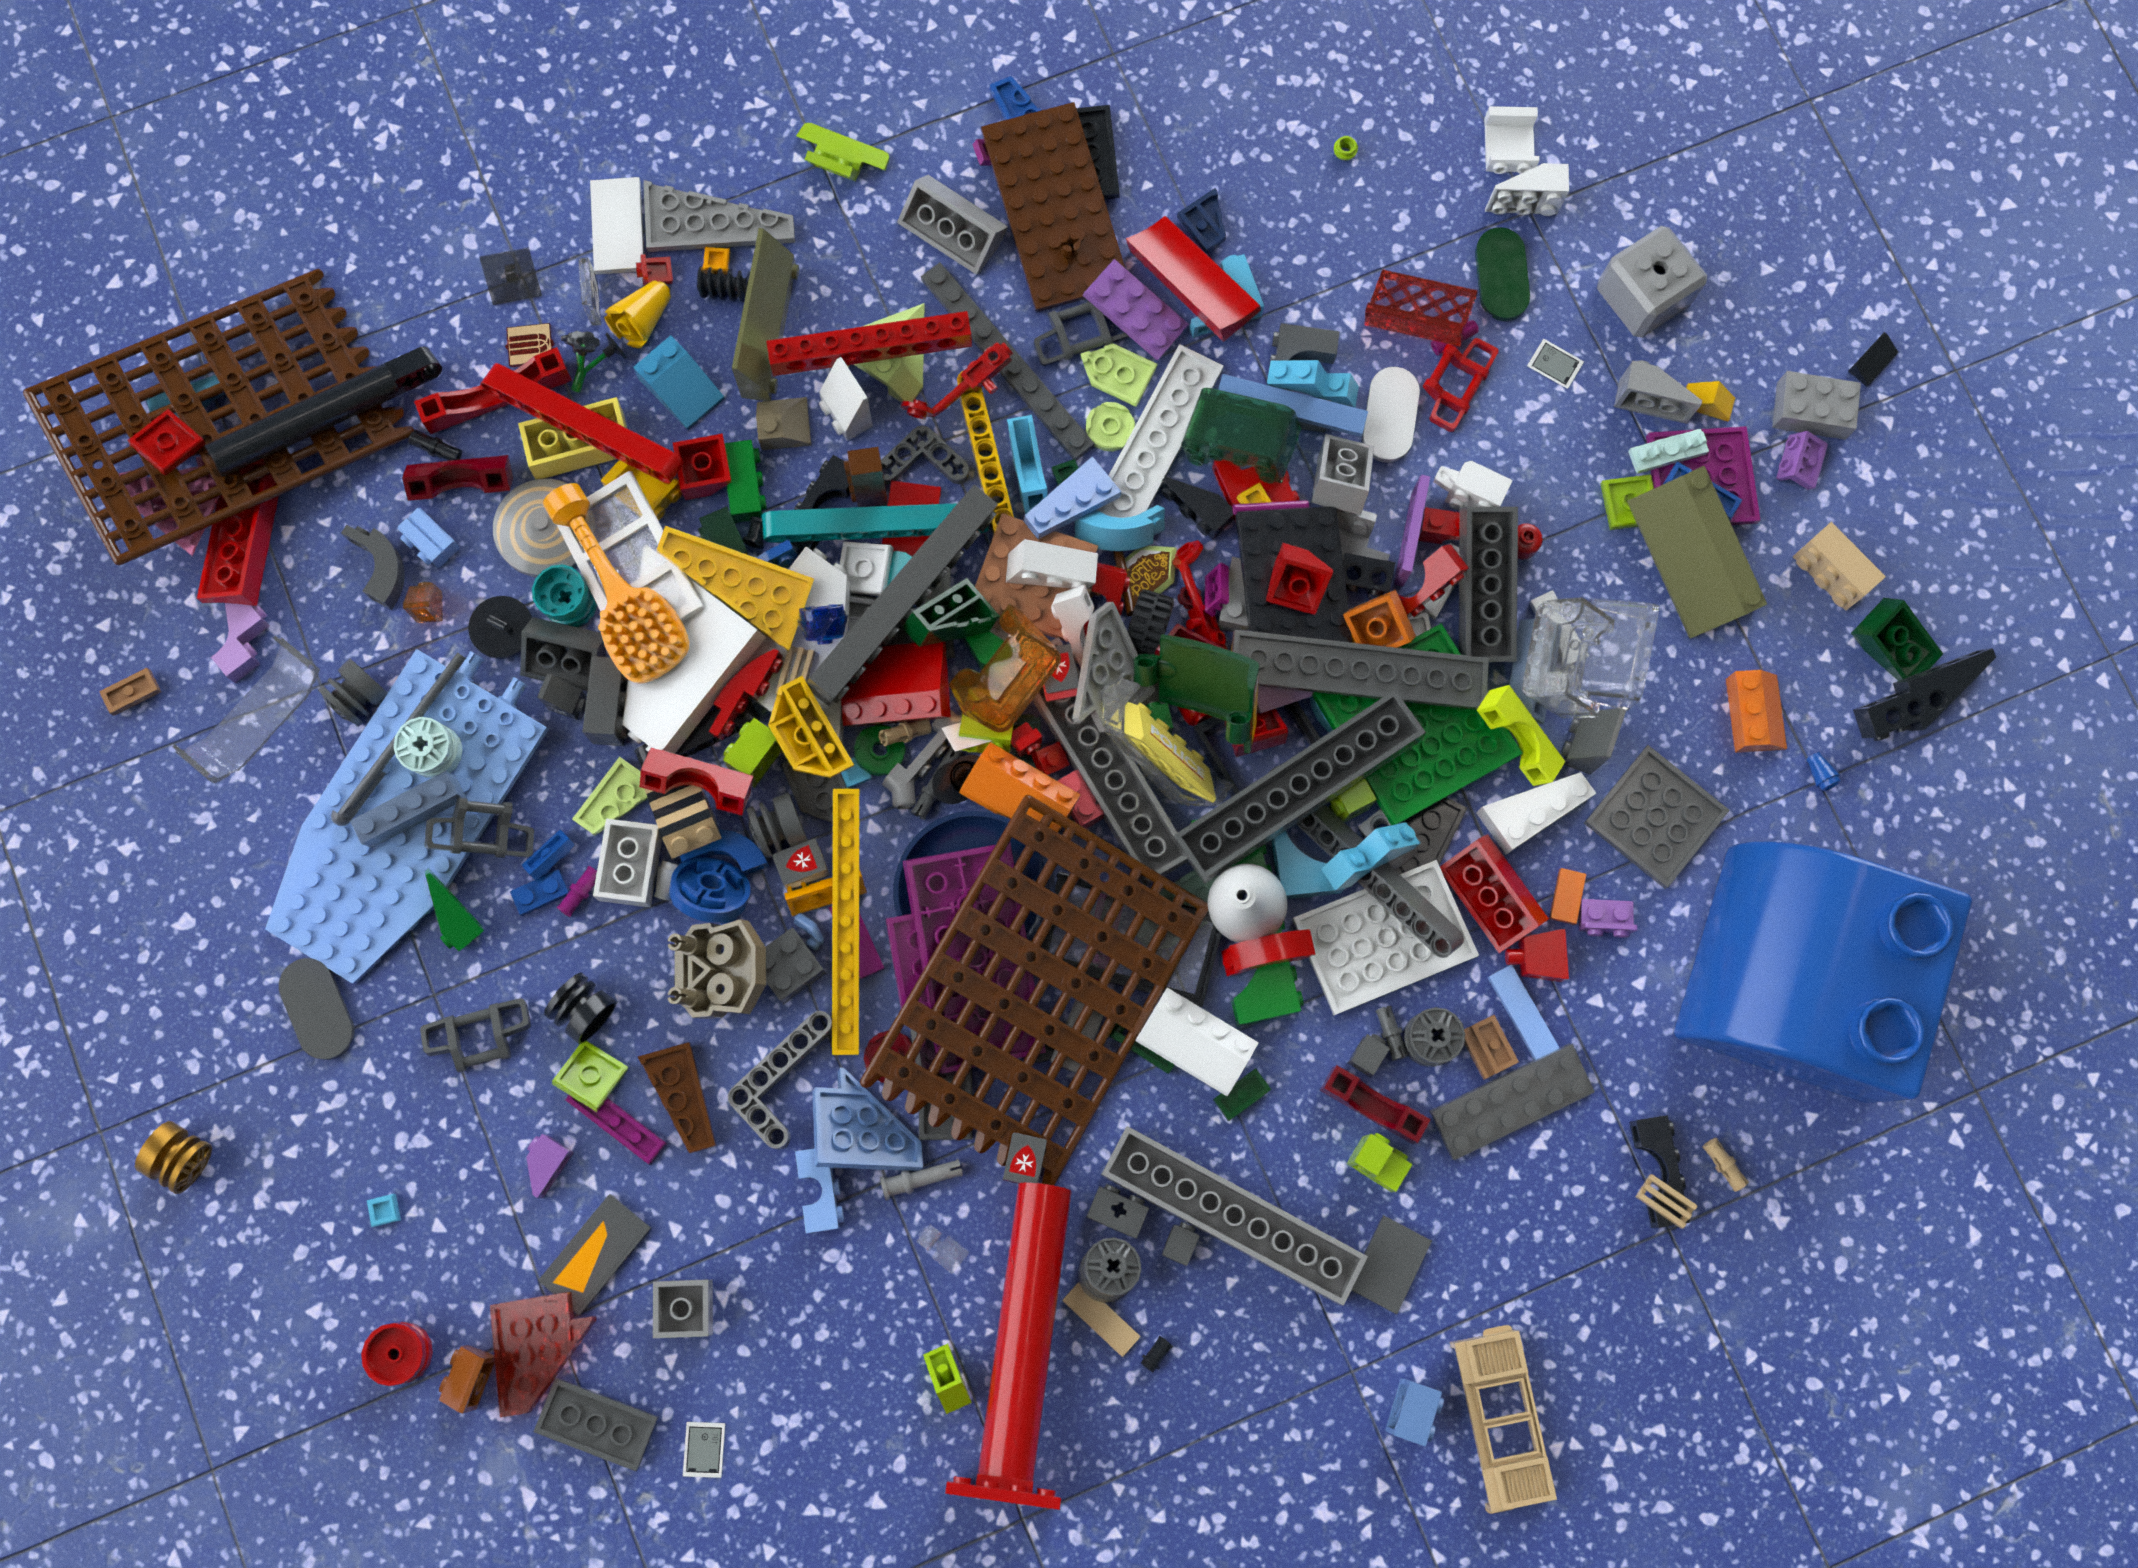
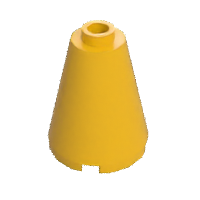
M661 281L648 283L608 307L605 311L607 315L604 317L606 324L619 339L624 337L629 340L627 345L637 349L642 348L648 341L671 299L670 289Z

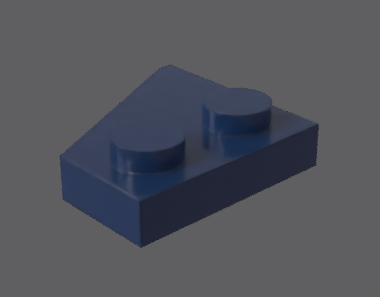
M1216 188L1177 213L1179 221L1206 254L1226 240V232L1222 223L1221 208H1219Z

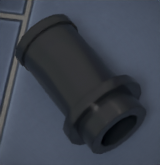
M1159 1336L1146 1356L1144 1354L1141 1356L1143 1360L1140 1363L1154 1373L1156 1369H1160L1159 1365L1170 1349L1173 1348L1172 1344Z

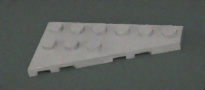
M644 180L646 248L648 252L755 245L759 228H764L780 243H795L793 215L768 209L750 208L747 204H733L727 202L726 199L692 191L687 193L674 190V187L653 185L652 182Z

